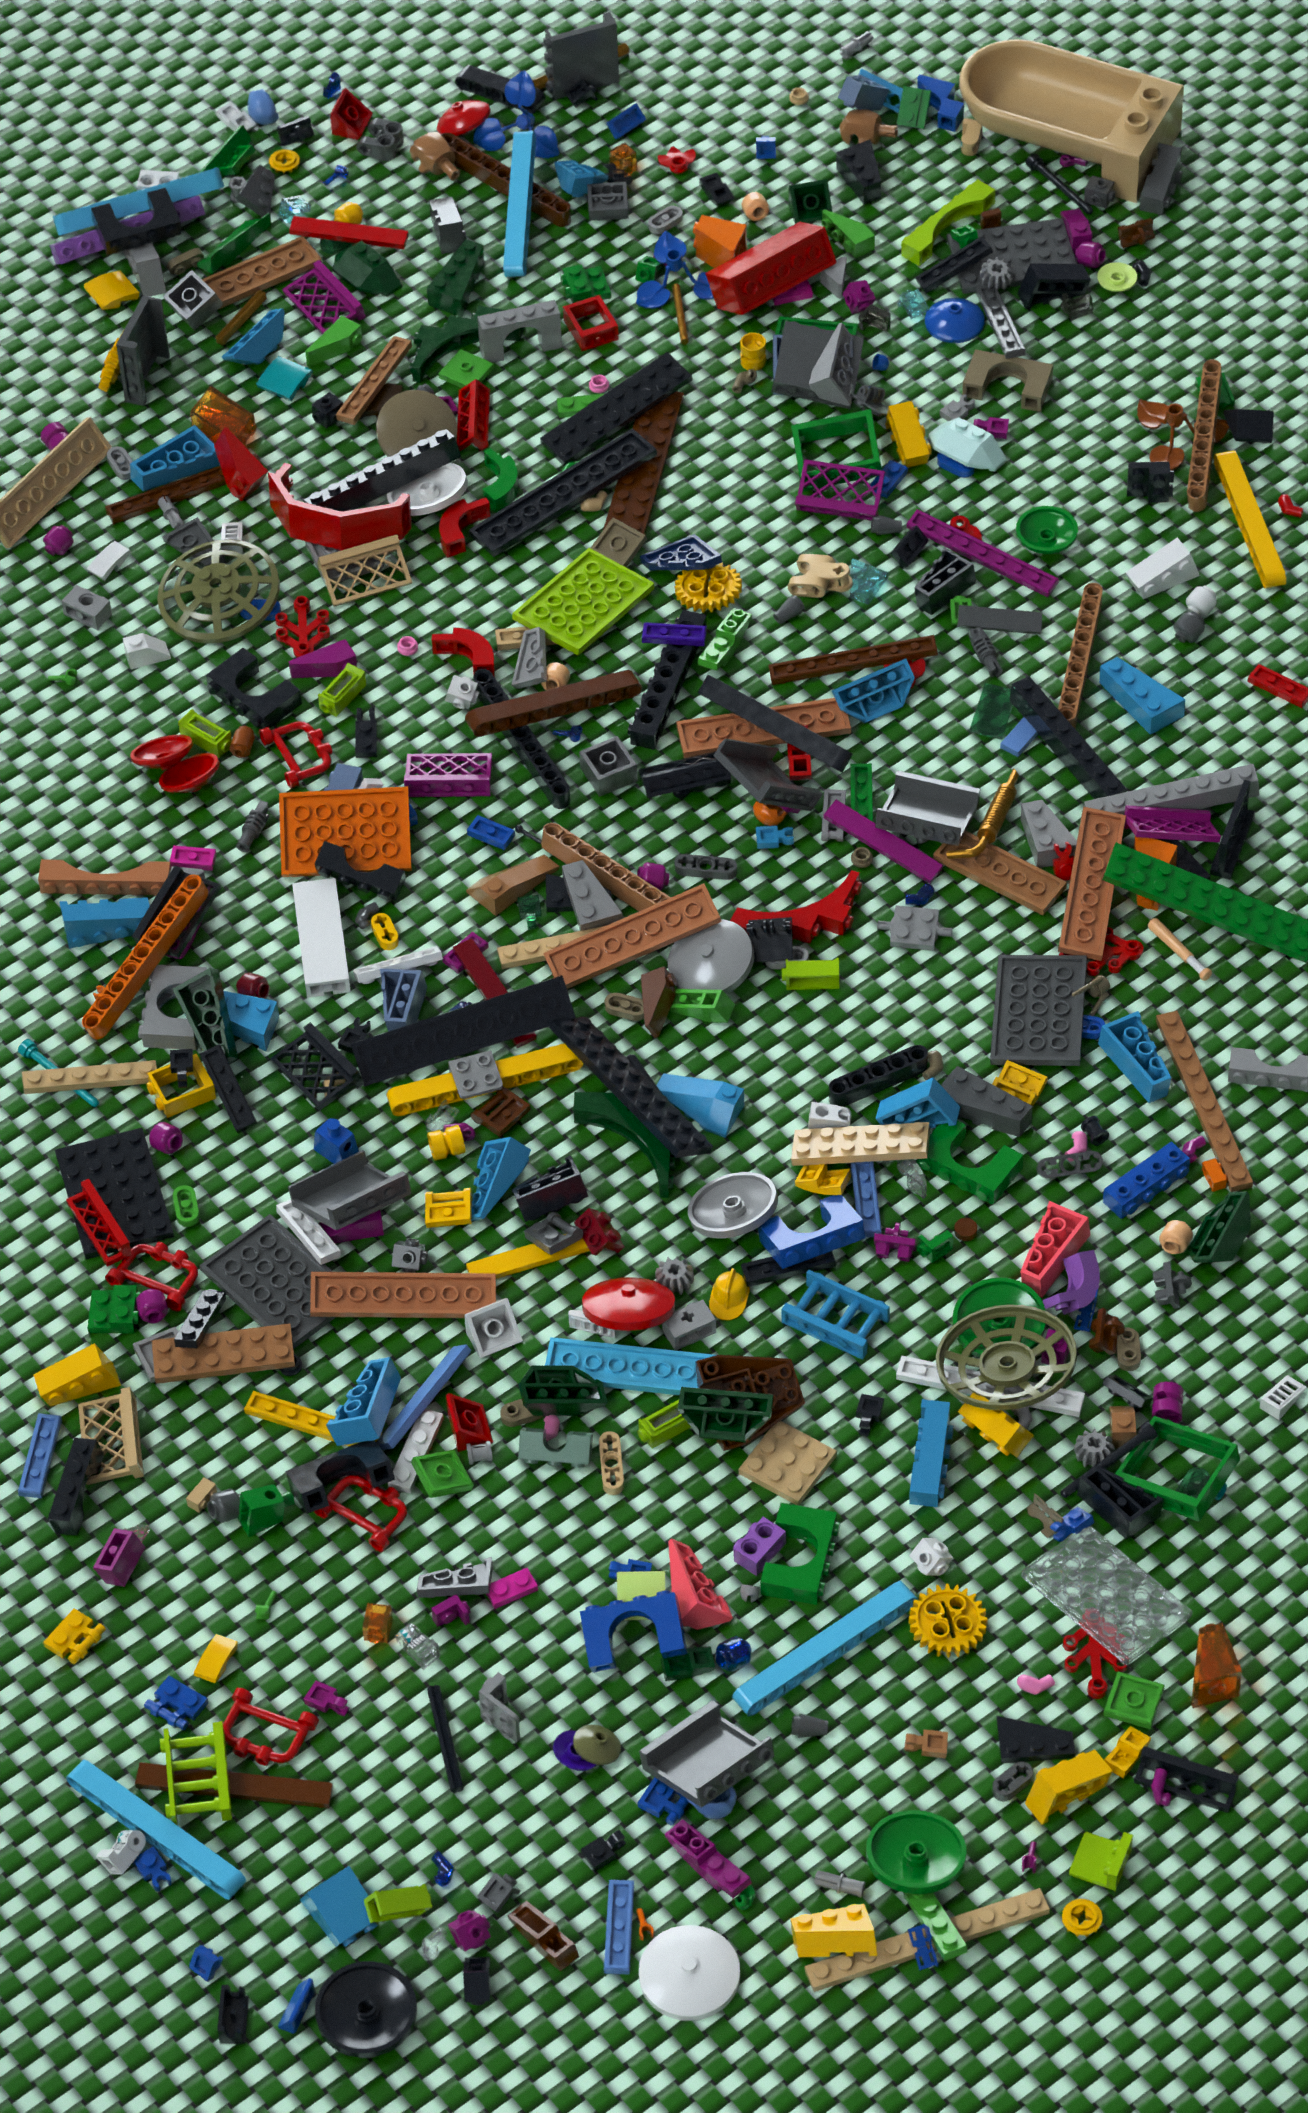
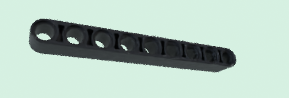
M480 669L474 673V682L478 683L476 691H479L478 698L484 706L510 700L489 670ZM525 725L502 731L552 806L557 809L567 808L571 802L569 784L529 726Z
M707 675L698 691V694L843 773L853 755L844 748L710 675Z

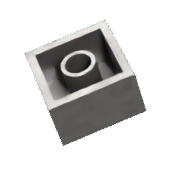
M193 270L163 296L170 308L194 331L223 305L217 294Z
M618 736L579 751L580 768L599 797L638 781L637 764Z

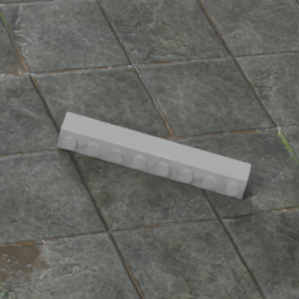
M1249 764L1084 801V805L1088 808L1124 815L1126 805L1198 810L1236 801L1244 780L1250 781L1249 798L1260 796L1259 782L1254 764Z

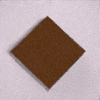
M999 208L981 212V229L1001 227V211Z

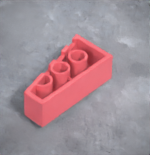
M1051 1201L1047 1205L1045 1216L1043 1215L1040 1222V1229L1035 1234L1033 1246L1029 1249L1020 1271L1022 1283L1031 1287L1039 1297H1043L1065 1269L1063 1259L1076 1254L1090 1236L1088 1217Z

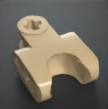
M801 554L798 557L797 566L804 575L791 577L788 583V590L793 596L820 598L824 596L826 591H848L853 586V580L849 576L850 569L846 563H836L835 559L828 555Z

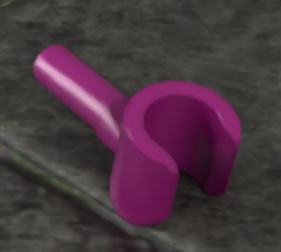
M1034 1841L1030 1844L1029 1853L1022 1857V1872L1026 1868H1032L1033 1873L1037 1871V1858L1035 1857L1037 1843Z

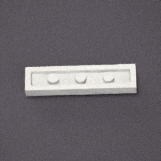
M435 946L353 969V973L358 983L368 984L374 982L375 978L381 977L380 969L416 970V967L421 965H435L438 963L437 961L443 958L441 951Z
M291 1199L276 1205V1212L320 1265L341 1257V1250L316 1220L293 1207Z
M425 1409L415 1421L393 1470L395 1480L388 1482V1487L411 1494L418 1478L411 1464L412 1458L428 1455L444 1420L443 1413Z

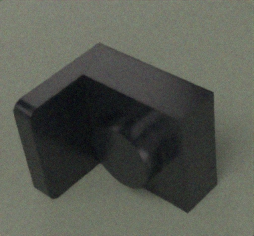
M583 78L564 92L575 108L589 97H592L595 102L598 100L594 94L597 90L591 82L587 84Z

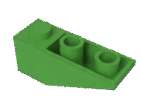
M822 210V226L833 235L834 239L844 247L847 253H850L856 259L875 250V235L865 224L828 210Z

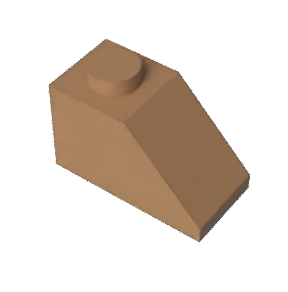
M1109 1406L1112 1444H1114L1115 1448H1119L1136 1436L1135 1411L1132 1406Z

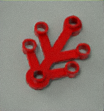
M298 596L293 603L294 611L298 614V626L288 620L286 613L280 612L275 615L276 625L284 627L276 630V639L292 647L293 653L297 658L313 652L314 647L330 636L329 626L322 625L330 619L329 612L325 609L319 610L317 618L307 625V613L311 610L309 599L305 596ZM317 629L318 634L308 641L307 637ZM288 630L299 637V642L288 636Z
M1107 927L1106 934L1109 935H1106L1105 942H1111L1117 947L1104 944L1101 961L1096 960L1087 963V974L1090 976L1098 975L1100 969L1108 961V970L1111 973H1119L1122 966L1128 960L1140 958L1144 951L1143 944L1137 940L1126 941L1114 935L1113 929ZM1061 952L1059 953V955H1070ZM1115 955H1120L1118 959H1111Z
M1090 1612L1081 1618V1628L1073 1635H1067L1063 1639V1648L1068 1652L1076 1650L1077 1644L1087 1635L1089 1637V1643L1075 1656H1068L1065 1659L1064 1668L1066 1671L1074 1673L1078 1670L1079 1665L1090 1656L1092 1679L1088 1682L1087 1693L1091 1698L1101 1699L1106 1695L1107 1683L1102 1678L1100 1656L1111 1664L1116 1672L1122 1673L1127 1670L1128 1660L1123 1656H1116L1099 1642V1636L1110 1643L1111 1648L1116 1652H1121L1125 1649L1126 1639L1122 1635L1115 1636L1104 1627L1105 1621L1101 1615ZM1071 1641L1074 1645H1068L1066 1642ZM1115 1642H1121L1122 1645H1116ZM1069 1662H1073V1663H1075L1076 1665H1075V1666H1070L1068 1663H1069ZM1116 1663H1123L1124 1666H1118Z

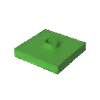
M460 349L438 375L440 379L463 388L475 379L482 382L494 369V363Z
M455 1450L412 1458L411 1464L430 1498L470 1491L474 1486Z
M1118 1671L1103 1716L1151 1729L1165 1685Z

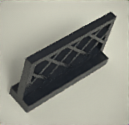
M715 752L638 769L647 798L731 779L730 772L713 756Z
M1244 780L1210 868V875L1229 880L1232 878L1255 817V811L1248 810L1250 781Z
M173 867L132 935L136 944L184 879L192 874L184 872L180 867ZM201 878L207 888L213 889L202 903L200 910L189 921L190 927L182 931L176 939L180 941L176 950L170 948L166 954L177 958L181 956L222 888L220 884Z
M310 1022L303 1027L305 1033L270 1059L320 1111L351 1087L355 1086L358 1089L365 1083L359 1071ZM307 1041L309 1043L308 1050H298L299 1046ZM311 1055H321L320 1062H310ZM285 1056H291L290 1063H281L280 1060ZM306 1056L305 1062L295 1063L296 1057ZM332 1067V1074H322L323 1068ZM303 1068L302 1075H292L293 1070ZM308 1068H318L317 1074L307 1075ZM344 1079L346 1081L341 1086H334L335 1080ZM315 1080L314 1087H304L305 1081ZM320 1080H330L329 1087H319ZM317 1093H327V1096L321 1101L316 1099Z

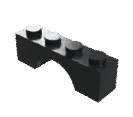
M324 841L314 863L316 871L321 876L337 878L344 885L352 884L358 886L359 890L365 893L371 891L387 901L390 899L397 900L406 879L405 871L385 863L379 869L372 872L356 871L346 861L345 848Z
M74 1438L48 1516V1521L57 1534L78 1536L84 1518V1489L89 1477L92 1474H98L104 1457V1452L95 1439Z

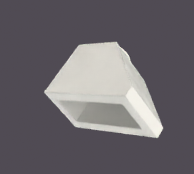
M144 633L123 638L125 655L130 669L171 659L165 641Z

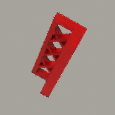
M477 379L459 390L457 445L460 451L471 444L481 451L488 447L490 389Z
M89 1178L82 1181V1192L66 1199V1202L108 1267L132 1255L130 1243ZM84 1199L88 1202L86 1209L75 1206V1203ZM87 1216L97 1217L96 1225L86 1223ZM98 1231L108 1234L106 1241L96 1239ZM110 1247L118 1249L119 1253L108 1258L106 1251Z

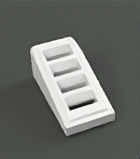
M222 523L221 540L233 539L243 541V523ZM221 546L222 550L234 551L243 555V547Z
M569 1310V1327L615 1338V1330L592 1323L585 1317L582 1310Z
M1287 1375L1260 1400V1409L1280 1420L1304 1393L1306 1386ZM1287 1384L1293 1386L1297 1390H1293L1292 1388L1288 1387ZM1284 1389V1390L1288 1391L1289 1393H1291V1395H1288L1287 1393H1285V1392L1282 1391V1390ZM1279 1394V1395H1281L1282 1397H1284V1398H1286V1399L1284 1400V1399L1280 1398V1397L1277 1396V1395Z

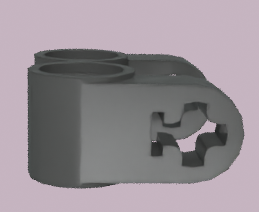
M374 118L368 126V131L377 138L362 137L357 144V150L364 156L382 161H391L396 157V149L404 143L402 125L397 121Z

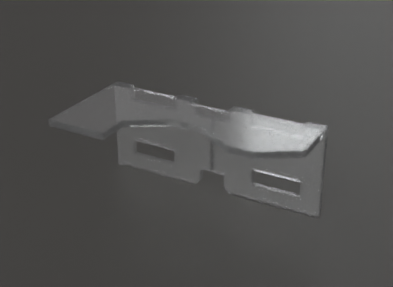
M445 1099L440 1104L435 1115L432 1116L430 1114L426 1119L427 1132L440 1130L444 1124L452 1122L460 1110L447 1105V1100Z

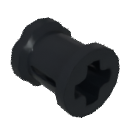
M1097 1116L1088 1117L1081 1124L1082 1131L1087 1132L1091 1138L1090 1142L1094 1146L1103 1144L1109 1138V1132L1101 1127Z

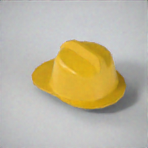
M734 1268L731 1271L720 1274L712 1288L709 1308L711 1313L721 1320L738 1318L746 1307L750 1287H747L743 1276L737 1273Z

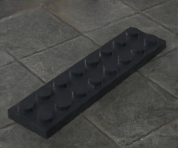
M666 352L540 438V442L565 466L693 380L692 375L673 356Z

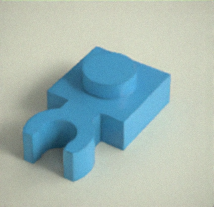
M777 826L756 827L757 849L779 848V843L785 845L794 844L793 828L786 827L778 830Z

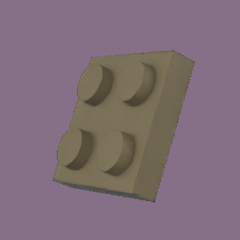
M612 518L593 543L591 549L627 567L643 546L647 537L621 521Z

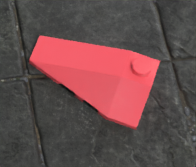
M671 1538L668 1541L672 1592H675L678 1597L682 1625L699 1630L730 1622L733 1617L723 1596L716 1595L712 1589L715 1584L701 1572L703 1566L691 1548Z

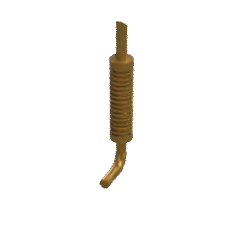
M1015 769L1012 770L1007 783H1002L997 789L977 832V837L980 840L979 843L970 849L947 851L948 859L976 857L986 849L987 844L995 841L1017 794L1014 786L1019 775Z

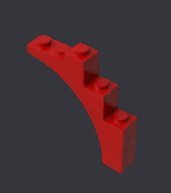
M851 870L838 888L823 899L808 906L779 912L752 911L737 907L730 921L738 924L747 932L746 924H748V920L792 917L793 939L811 944L814 936L817 937L819 935L820 929L843 936L846 929H850L854 917L851 916V908L855 894L858 895L862 888L860 873Z

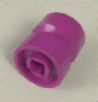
M52 422L44 427L40 437L51 451L69 433L60 422Z
M1161 1382L1154 1386L1152 1418L1157 1416L1165 1420L1169 1419L1177 1424L1182 1421L1184 1393L1182 1386L1174 1382Z

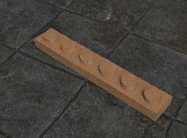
M397 336L391 338L336 413L337 420L352 425L356 424L411 349V340Z

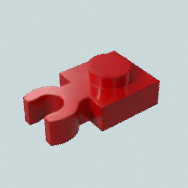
M1065 842L1066 848L1063 851H1059L1057 843L1054 844V851L1058 858L1052 859L1054 876L1064 881L1070 880L1074 855L1069 856L1072 851L1069 842Z

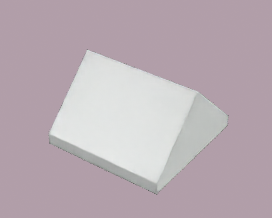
M508 1298L464 1314L466 1334L479 1358L523 1341Z

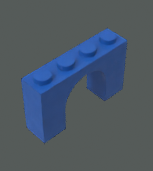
M832 1195L819 1200L821 1216L827 1225L818 1231L810 1233L792 1231L779 1216L769 1218L758 1227L760 1242L782 1269L865 1239L863 1219L842 1195Z
M669 1590L656 1593L657 1596L647 1598L646 1595L634 1597L633 1601L623 1602V1600H616L610 1602L608 1606L591 1605L586 1607V1610L580 1611L587 1658L591 1671L594 1673L616 1668L612 1645L613 1633L619 1623L633 1616L645 1617L655 1624L660 1653L663 1658L688 1654L678 1597L675 1592L671 1593Z

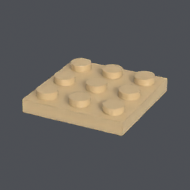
M779 1421L768 1430L740 1466L739 1474L791 1503L800 1505L836 1458L837 1451L790 1425Z

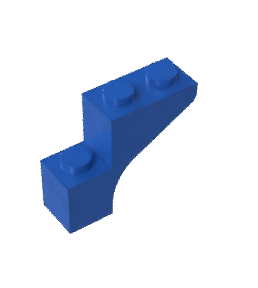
M919 74L917 77L918 88L932 91L930 105L938 111L937 127L956 132L964 118V103L954 101L955 84Z

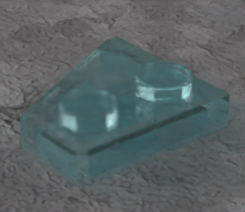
M852 559L851 578L853 586L850 589V598L868 605L888 579V572Z

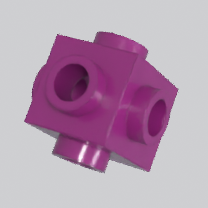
M866 280L850 282L842 294L852 314L869 311L875 301L874 293L871 291Z
M468 1910L459 1914L458 1919L447 1924L457 1947L463 1951L479 1948L485 1944V1940L491 1937L488 1931L490 1924L487 1918L474 1910Z

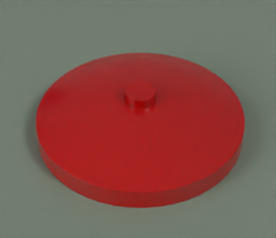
M635 1277L615 1278L602 1281L590 1287L582 1297V1311L589 1321L604 1328L622 1331L643 1330L658 1326L673 1315L675 1311V1297L668 1287L653 1280Z

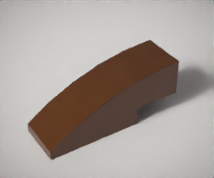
M525 1901L508 1915V1919L526 1940L560 1972L579 1957L575 1943L559 1931L556 1923L528 1901Z

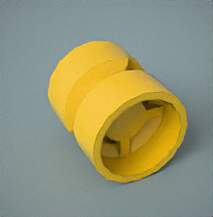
M759 333L745 334L740 340L741 365L746 370H760L766 364V339Z
M459 1125L447 1127L445 1132L436 1130L427 1133L434 1161L447 1158L449 1153L452 1156H456L466 1152Z

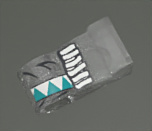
M409 1623L395 1634L398 1644L423 1670L440 1658L439 1645L433 1639L430 1640L424 1633H421L413 1623Z

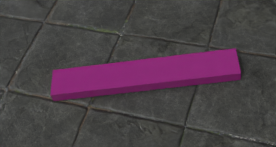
M837 799L824 813V819L929 884L933 882L943 869L941 863L889 831L875 828L876 823Z

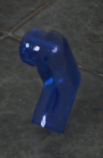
M924 884L916 894H905V904H926L934 895V887L931 884Z
M437 1852L431 1858L433 1863L439 1868L437 1876H434V1881L443 1887L451 1882L454 1867L441 1852Z

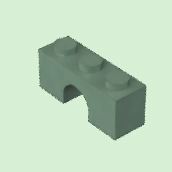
M523 1427L520 1430L518 1459H524V1463L537 1464L538 1460L547 1461L548 1465L560 1466L562 1462L571 1463V1467L584 1468L585 1464L591 1462L593 1433L569 1431L565 1447L555 1449L549 1446L546 1441V1429Z

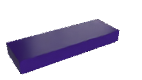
M644 622L642 643L705 646L707 626Z

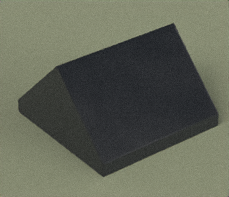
M1245 409L1223 411L1235 441L1272 442L1274 411Z

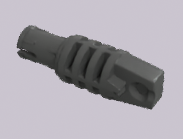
M981 627L970 629L969 638L979 661L986 666L991 677H994V674L996 677L1002 673V668L996 659L997 653L989 637Z
M260 800L256 809H251L242 827V836L236 844L238 850L248 852L253 840L260 836L269 818V814H267L268 802Z

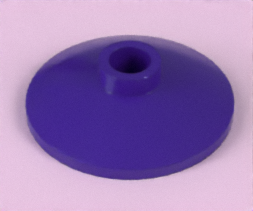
M575 1730L560 1733L553 1743V1752L564 1766L573 1770L586 1771L597 1765L584 1760L576 1752L573 1745Z

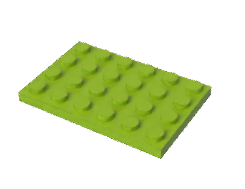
M588 548L512 613V619L529 629L542 628L545 631V638L576 655H580L651 593L655 588V583Z

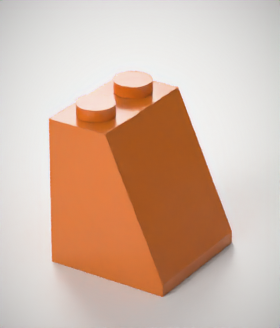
M701 215L699 221L695 222L693 227V234H695L693 247L696 248V257L711 267L716 268L747 251L746 224Z
M1135 836L1134 850L1176 866L1177 845L1154 838ZM1136 894L1137 905L1158 911L1160 903Z

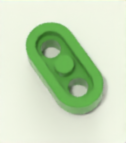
M187 1185L177 1187L173 1192L177 1221L184 1227L194 1226L200 1218L195 1190Z

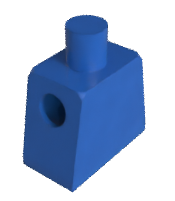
M329 1118L315 1131L314 1150L333 1164L359 1152L354 1134L342 1126L337 1119Z

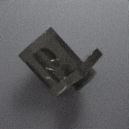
M1067 293L1062 294L1063 302L1061 303V309L1064 314L1067 313L1071 320L1093 313V301L1090 294L1072 300Z
M870 304L859 315L860 330L864 331L869 325H872L887 332L890 329L891 313Z

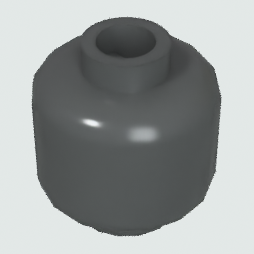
M1185 612L1174 624L1175 637L1182 643L1185 641L1189 643L1195 642L1205 630L1204 619L1196 612Z
M226 1489L212 1494L210 1501L207 1503L211 1518L216 1519L220 1523L238 1518L240 1494H237L233 1489Z

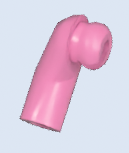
M1025 1674L1020 1675L1017 1679L1020 1689L1033 1695H1037L1055 1685L1054 1679L1049 1674L1039 1680Z

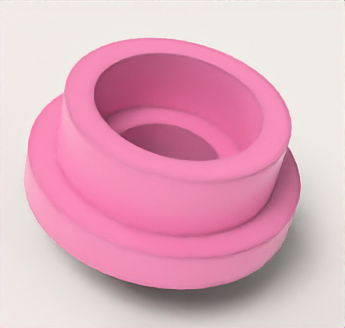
M595 375L589 382V388L594 393L606 392L609 388V381L603 375Z
M405 636L399 640L397 650L402 655L410 656L417 652L418 643L413 637Z

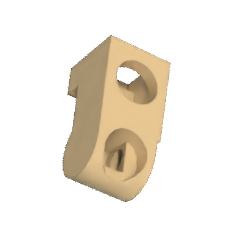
M966 118L963 120L961 152L966 156L975 155L979 149L983 126L977 120Z

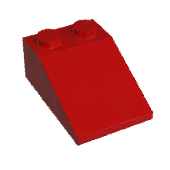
M225 427L217 439L214 448L227 487L230 489L231 494L242 502L259 488L268 470Z

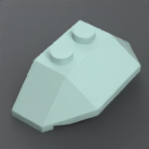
M959 417L940 424L928 434L934 450L967 467L989 469V471L995 472L1006 462L1005 455L991 433Z

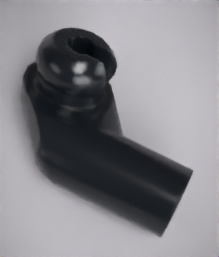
M1137 260V262L1132 264V267L1136 273L1140 272L1139 285L1145 287L1149 283L1151 271L1144 261Z

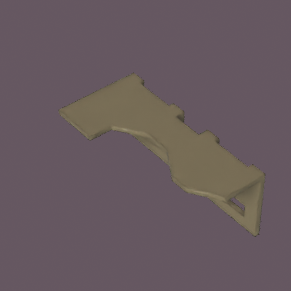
M1035 1493L1033 1503L1027 1507V1512L1030 1517L1037 1518L1043 1522L1044 1529L1040 1532L1049 1538L1056 1533L1050 1529V1526L1054 1523L1053 1520L1062 1523L1063 1518L1055 1510L1049 1508L1047 1503Z

